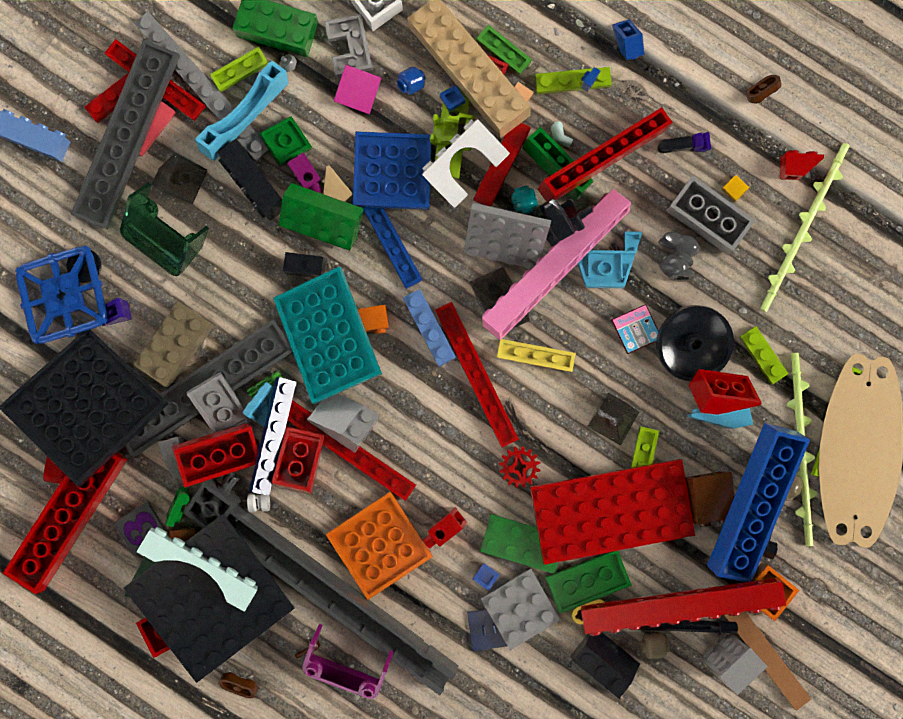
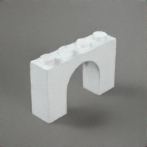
M471 119L463 127L466 131L461 136L457 133L450 140L452 145L448 149L443 147L436 154L438 159L433 163L429 161L422 168L424 170L422 175L454 208L468 195L453 179L449 169L450 160L458 150L465 147L476 148L495 167L510 154L478 119L475 122Z

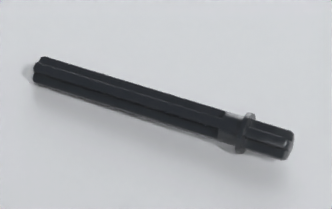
M717 619V621L696 622L682 620L679 624L661 623L658 627L646 625L641 626L638 630L708 632L721 635V633L736 634L738 632V624L736 622L721 621L720 619Z

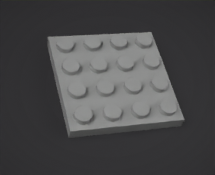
M472 203L463 253L532 269L542 255L551 220Z

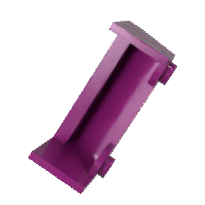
M319 624L309 645L302 667L303 672L311 678L364 698H376L389 667L393 651H389L382 673L378 679L314 655L313 653L323 626Z

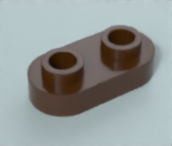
M766 76L746 91L748 102L760 103L778 91L782 86L780 76Z
M232 672L223 673L218 682L222 689L245 698H254L258 691V686L253 680L238 677Z

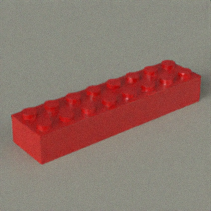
M117 452L80 488L65 475L2 574L34 594L45 591L128 458Z

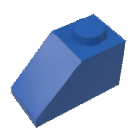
M630 19L612 24L620 52L626 60H633L638 58V56L645 55L643 34Z

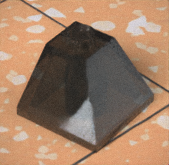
M174 153L158 168L151 186L193 204L207 169L178 153Z
M608 392L605 393L587 427L621 446L639 412L625 401Z

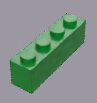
M541 127L527 138L522 147L549 176L574 162ZM593 179L587 180L567 194L574 201L577 200L594 182Z

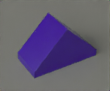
M116 298L105 304L108 321L106 324L103 323L102 326L132 320L128 301Z

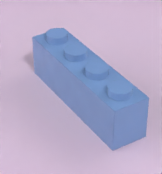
M6 109L0 111L1 138L60 162L63 161L71 143L65 138L66 134L58 130L54 132L49 131L47 126L40 123L34 125L30 119L20 116V118L14 117V113Z
M419 289L403 297L438 367L456 359L421 290Z

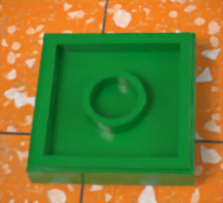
M292 116L259 133V137L280 167L303 152L305 153L312 149L311 144Z

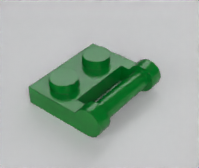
M181 486L177 489L166 514L165 525L173 527L175 522H180L183 515L182 506L189 502V490L187 487Z

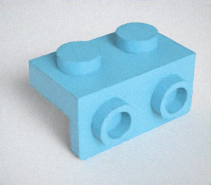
M268 382L259 388L258 393L242 412L263 428L274 388Z

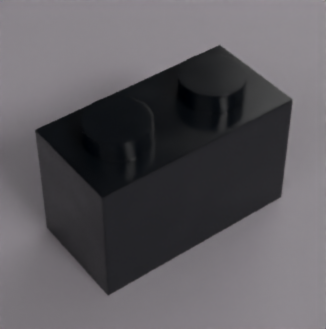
M285 252L283 272L287 275L316 278L325 273L326 260L322 256Z

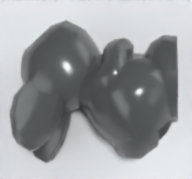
M677 232L665 233L658 243L663 247L673 249L674 252L660 262L659 268L673 281H691L694 278L693 271L689 269L693 265L691 257L698 254L700 250L699 243L691 235H680Z

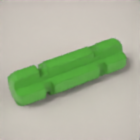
M274 372L271 374V377L268 376L258 382L255 387L252 386L247 389L249 396L254 398L259 388L266 382L274 386L276 377L283 378L280 372Z

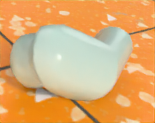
M556 121L551 126L553 139L555 142L569 148L573 139L564 135L563 124Z

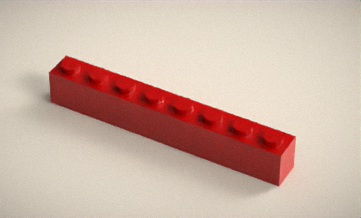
M661 107L544 179L537 190L546 202L552 198L555 200L559 199L664 133L673 123Z

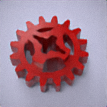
M515 446L514 452L508 449V456H501L504 462H499V465L503 466L499 473L505 474L502 477L503 480L509 479L508 485L514 482L515 488H518L519 484L526 488V482L532 485L531 479H538L535 473L541 470L536 468V465L541 463L540 461H535L537 454L531 455V449L525 452V447L522 446L518 451ZM521 454L526 455L531 461H524L521 458ZM514 456L513 463L507 466L508 460ZM518 460L521 464L525 465L521 473L514 468L517 466ZM532 468L531 474L526 478L527 470ZM514 472L518 475L519 480L513 479L508 473Z

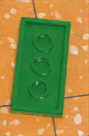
M618 551L603 553L555 572V574L545 576L559 614L632 586Z

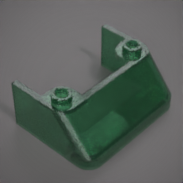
M148 182L128 196L120 233L126 241L173 276H179L203 248L209 228L205 226L196 234L189 233L186 238L157 217L159 212L158 206L148 198L152 185Z

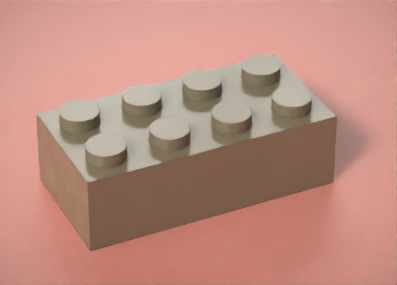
M178 301L133 365L164 387H171L215 325Z

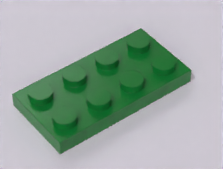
M494 514L490 515L480 552L555 574L558 562L543 564L537 527Z

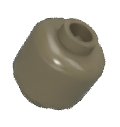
M661 632L646 633L643 635L642 641L639 642V649L648 659L664 658L667 652L670 651V643L668 637L664 636Z

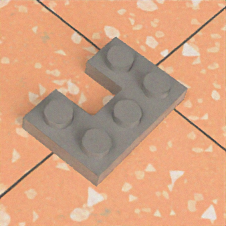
M361 14L324 21L329 42L347 38L349 45V54L332 57L336 77L342 76L345 65L362 71L373 70Z

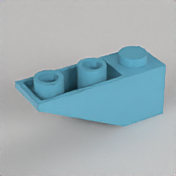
M698 408L693 409V413L687 415L688 418L728 429L753 425L750 408L719 415L701 413Z

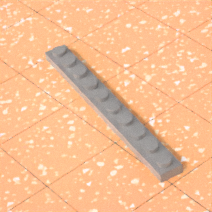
M149 12L145 13L134 23L150 42L180 55L174 70L219 120L225 118L235 109ZM250 125L236 138L256 162L269 152L259 135Z

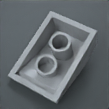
M336 394L321 401L307 421L355 453L377 423L379 415L363 404Z

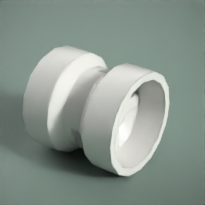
M248 493L247 506L249 513L256 512L257 510L269 511L270 496Z

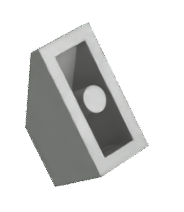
M174 437L158 442L163 461L174 479L180 478V474L171 446L183 443V437Z

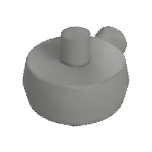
M291 54L282 56L280 67L286 70V72H290L295 69L297 60Z

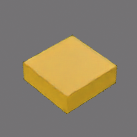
M735 175L721 190L736 202L750 187Z

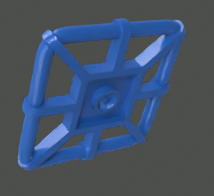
M88 246L75 247L56 254L50 253L46 257L24 263L16 268V281L22 302L20 306L24 310L29 335L35 344L47 343L67 336L70 338L77 333L97 328L103 325V323L106 324L108 321L107 309L101 289L103 284L99 280L91 248ZM79 255L71 272L61 275L58 261ZM85 261H87L91 282L80 286L78 274ZM51 264L54 277L41 280L29 273L28 270ZM24 276L40 286L42 298L30 302ZM94 290L99 313L85 305L82 292ZM61 291L66 293V295L63 296V300L59 298V294ZM44 304L46 317L37 332L31 308ZM82 310L96 320L74 326L71 313ZM63 316L65 329L45 335L54 318Z

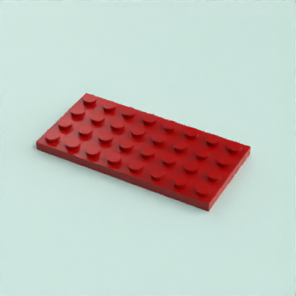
M682 459L530 487L544 565L695 536Z

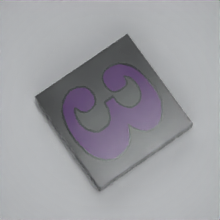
M150 502L143 504L114 522L133 556L138 554L136 551L151 528L156 529V527H159L166 531Z

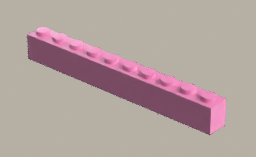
M614 189L609 193H605L601 197L600 202L596 206H592L594 212L582 219L585 226L583 230L575 231L571 236L551 246L547 255L540 257L536 265L531 270L528 269L518 283L515 282L510 287L509 292L497 300L496 305L492 309L485 311L482 316L483 327L497 339L501 340L630 211L631 202Z

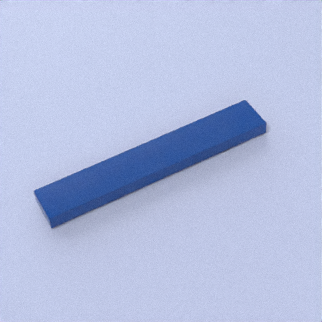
M362 207L405 288L408 289L423 281L384 208Z

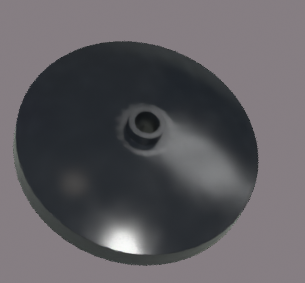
M689 305L674 311L661 325L656 340L657 355L663 367L676 378L691 382L698 369L720 372L730 360L734 347V336L729 322L718 311L703 305Z

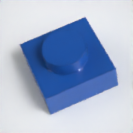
M594 67L591 72L587 71L581 79L583 81L581 87L583 90L589 91L597 80L600 70Z
M456 85L439 94L440 99L449 112L465 104V98Z
M483 563L473 577V580L489 591L500 574Z

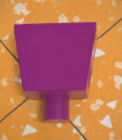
M304 152L288 162L290 169L302 187L321 194L324 193L319 184L322 182L321 178ZM308 175L313 178L310 182H307L305 179Z

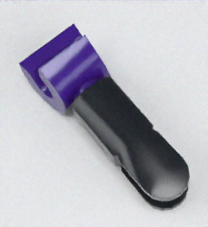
M700 132L692 135V138L691 136L663 139L659 142L657 149L663 154L673 151L691 150L692 147L696 152L709 151L712 149L709 132L703 134Z

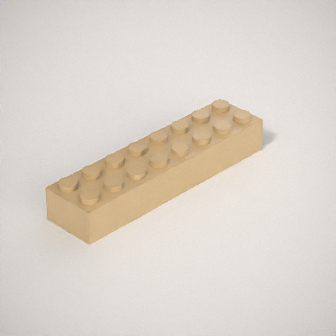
M441 0L429 1L407 18L410 30L500 138L531 116L530 105Z

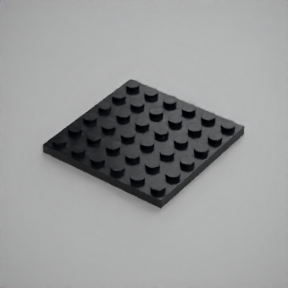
M90 329L78 335L0 405V410L80 488L168 405V402Z
M224 513L185 541L184 546L190 549L192 547L197 548L203 552L202 556L208 559L210 557L215 558L221 562L220 566L226 569L228 567L233 568L238 572V576L244 579L248 577L256 582L255 585L258 586L257 592L245 612L226 601L218 583L208 573L195 565L177 560L158 561L123 588L196 683L295 609Z

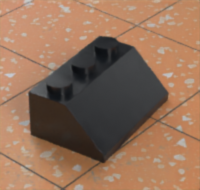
M603 632L596 636L587 634L570 655L573 662L618 699L632 684L640 666L636 659Z

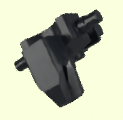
M554 198L541 204L540 209L543 215H540L539 218L551 220L546 240L551 246H554L574 234L575 231L583 230L585 226L582 219L594 212L592 207L589 205L577 211L571 200H567L560 205Z

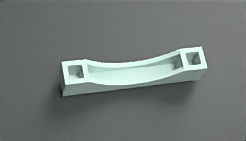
M159 527L149 530L136 551L137 553L154 562L177 560L201 568L218 583L226 601L245 612L257 592L258 586L255 585L256 582L254 580L238 576V572L233 568L228 567L226 569L220 566L221 562L215 558L210 557L208 559L202 556L203 552L197 548L192 547L190 549L184 546V541L176 537L174 539L166 535L167 532Z

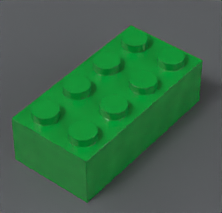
M241 0L232 29L238 38L308 57L319 22L314 13L269 0Z
M291 183L283 194L278 226L350 251L358 237L364 208Z

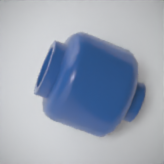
M409 67L400 72L397 80L399 90L407 95L420 91L425 85V74L416 67Z

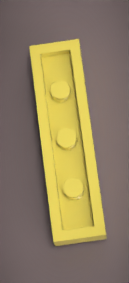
M501 339L497 358L572 372L576 353Z

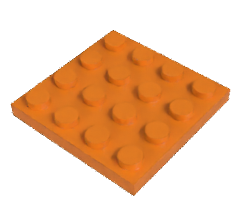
M391 491L325 534L367 600L433 557Z

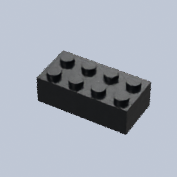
M234 139L217 152L221 157L218 161L239 188H243L241 191L251 203L255 202L253 207L261 217H267L271 221L281 212L282 198L239 142Z

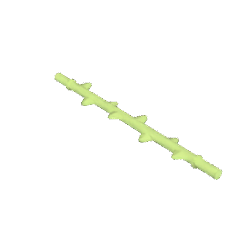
M842 143L824 181L814 182L813 186L818 193L809 211L800 212L799 216L803 223L793 243L783 244L782 246L786 257L777 275L768 276L771 287L767 290V295L760 307L761 311H768L774 297L777 296L776 293L786 273L795 272L792 261L801 243L811 242L812 238L807 231L817 211L826 210L823 199L832 181L842 180L843 178L838 169L843 164L842 161L850 147L849 144Z
M791 353L794 399L787 403V407L795 410L797 431L805 436V427L812 423V419L803 414L802 391L810 386L809 383L801 380L802 372H800L799 353ZM805 452L799 466L800 470L796 473V475L802 478L803 485L801 489L802 507L797 509L795 514L803 518L804 524L802 526L804 527L805 546H813L810 499L817 495V491L809 488L807 464L813 461L815 456L808 452Z

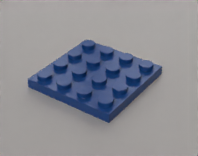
M356 131L353 205L370 208L429 210L430 182L422 175L424 172L422 168L431 161L430 135Z

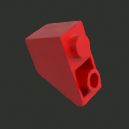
M797 150L787 151L780 157V179L800 180L824 159V154H818L816 151L799 153Z

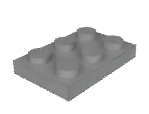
M221 372L187 391L188 397L213 433L252 421V419L242 413L245 410L244 406Z

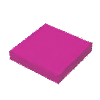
M345 65L334 102L370 114L382 78Z

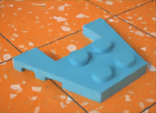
M624 232V251L590 250L577 263L585 287L624 288L642 232Z

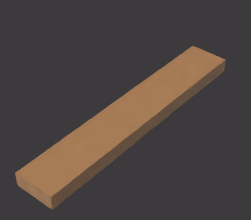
M740 612L741 614L738 616L725 614L724 617L728 622H736L738 624L737 634L768 666L765 669L766 673L793 709L797 711L809 702L811 697L746 612Z

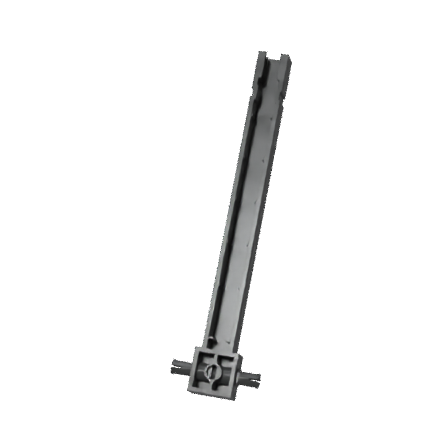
M234 472L229 473L222 484L214 478L202 483L183 511V514L195 522L192 526L195 532H199L224 513L263 566L388 657L389 651H393L391 658L393 662L404 670L406 669L411 672L412 676L439 696L442 694L446 682L449 678L452 680L455 677L459 665L432 645L426 644L413 631L372 601L367 600L364 595L251 512L249 513L247 509L240 505L242 499L231 492L236 482L240 479L238 475L233 477L235 475Z

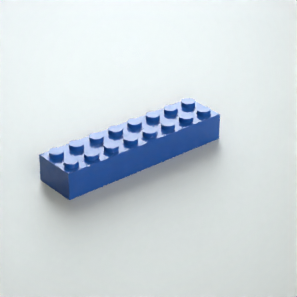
M768 423L763 424L707 564L718 577L742 582L753 580L810 442L809 438L798 431Z

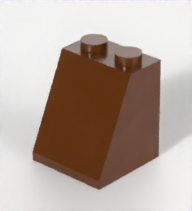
M718 471L685 477L693 523L699 524L700 527L711 526V522L715 521L723 524L734 499L732 472Z

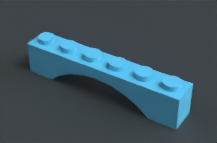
M271 60L258 74L256 81L242 102L229 115L215 124L207 126L195 138L199 151L212 161H215L219 157L217 152L236 139L289 84L286 70Z

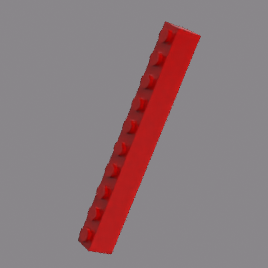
M778 577L581 606L585 634L596 636L604 631L617 633L621 629L638 630L641 626L646 625L658 627L661 623L674 625L679 624L682 620L696 622L703 617L717 619L721 617L720 615L738 616L741 614L740 612L758 613L761 612V609L767 608L769 610H779L781 606H786L783 583Z

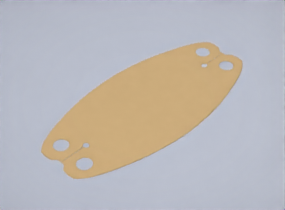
M853 354L845 363L838 377L827 407L820 441L819 484L825 523L832 541L837 545L856 542L860 547L869 548L877 541L884 528L899 484L903 462V405L898 378L890 359L877 357L875 360H870L865 355ZM856 363L863 366V372L860 375H855L852 372V366ZM880 366H884L888 370L885 378L877 376V369ZM868 381L871 383L870 386L866 385ZM854 515H857L856 520L853 519ZM840 523L845 524L847 527L846 534L842 536L836 533V526ZM869 526L871 528L872 534L869 538L862 537V527Z

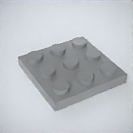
M530 568L480 598L510 650L560 621Z

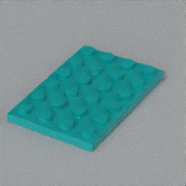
M342 267L334 268L273 298L312 404H316L382 374Z

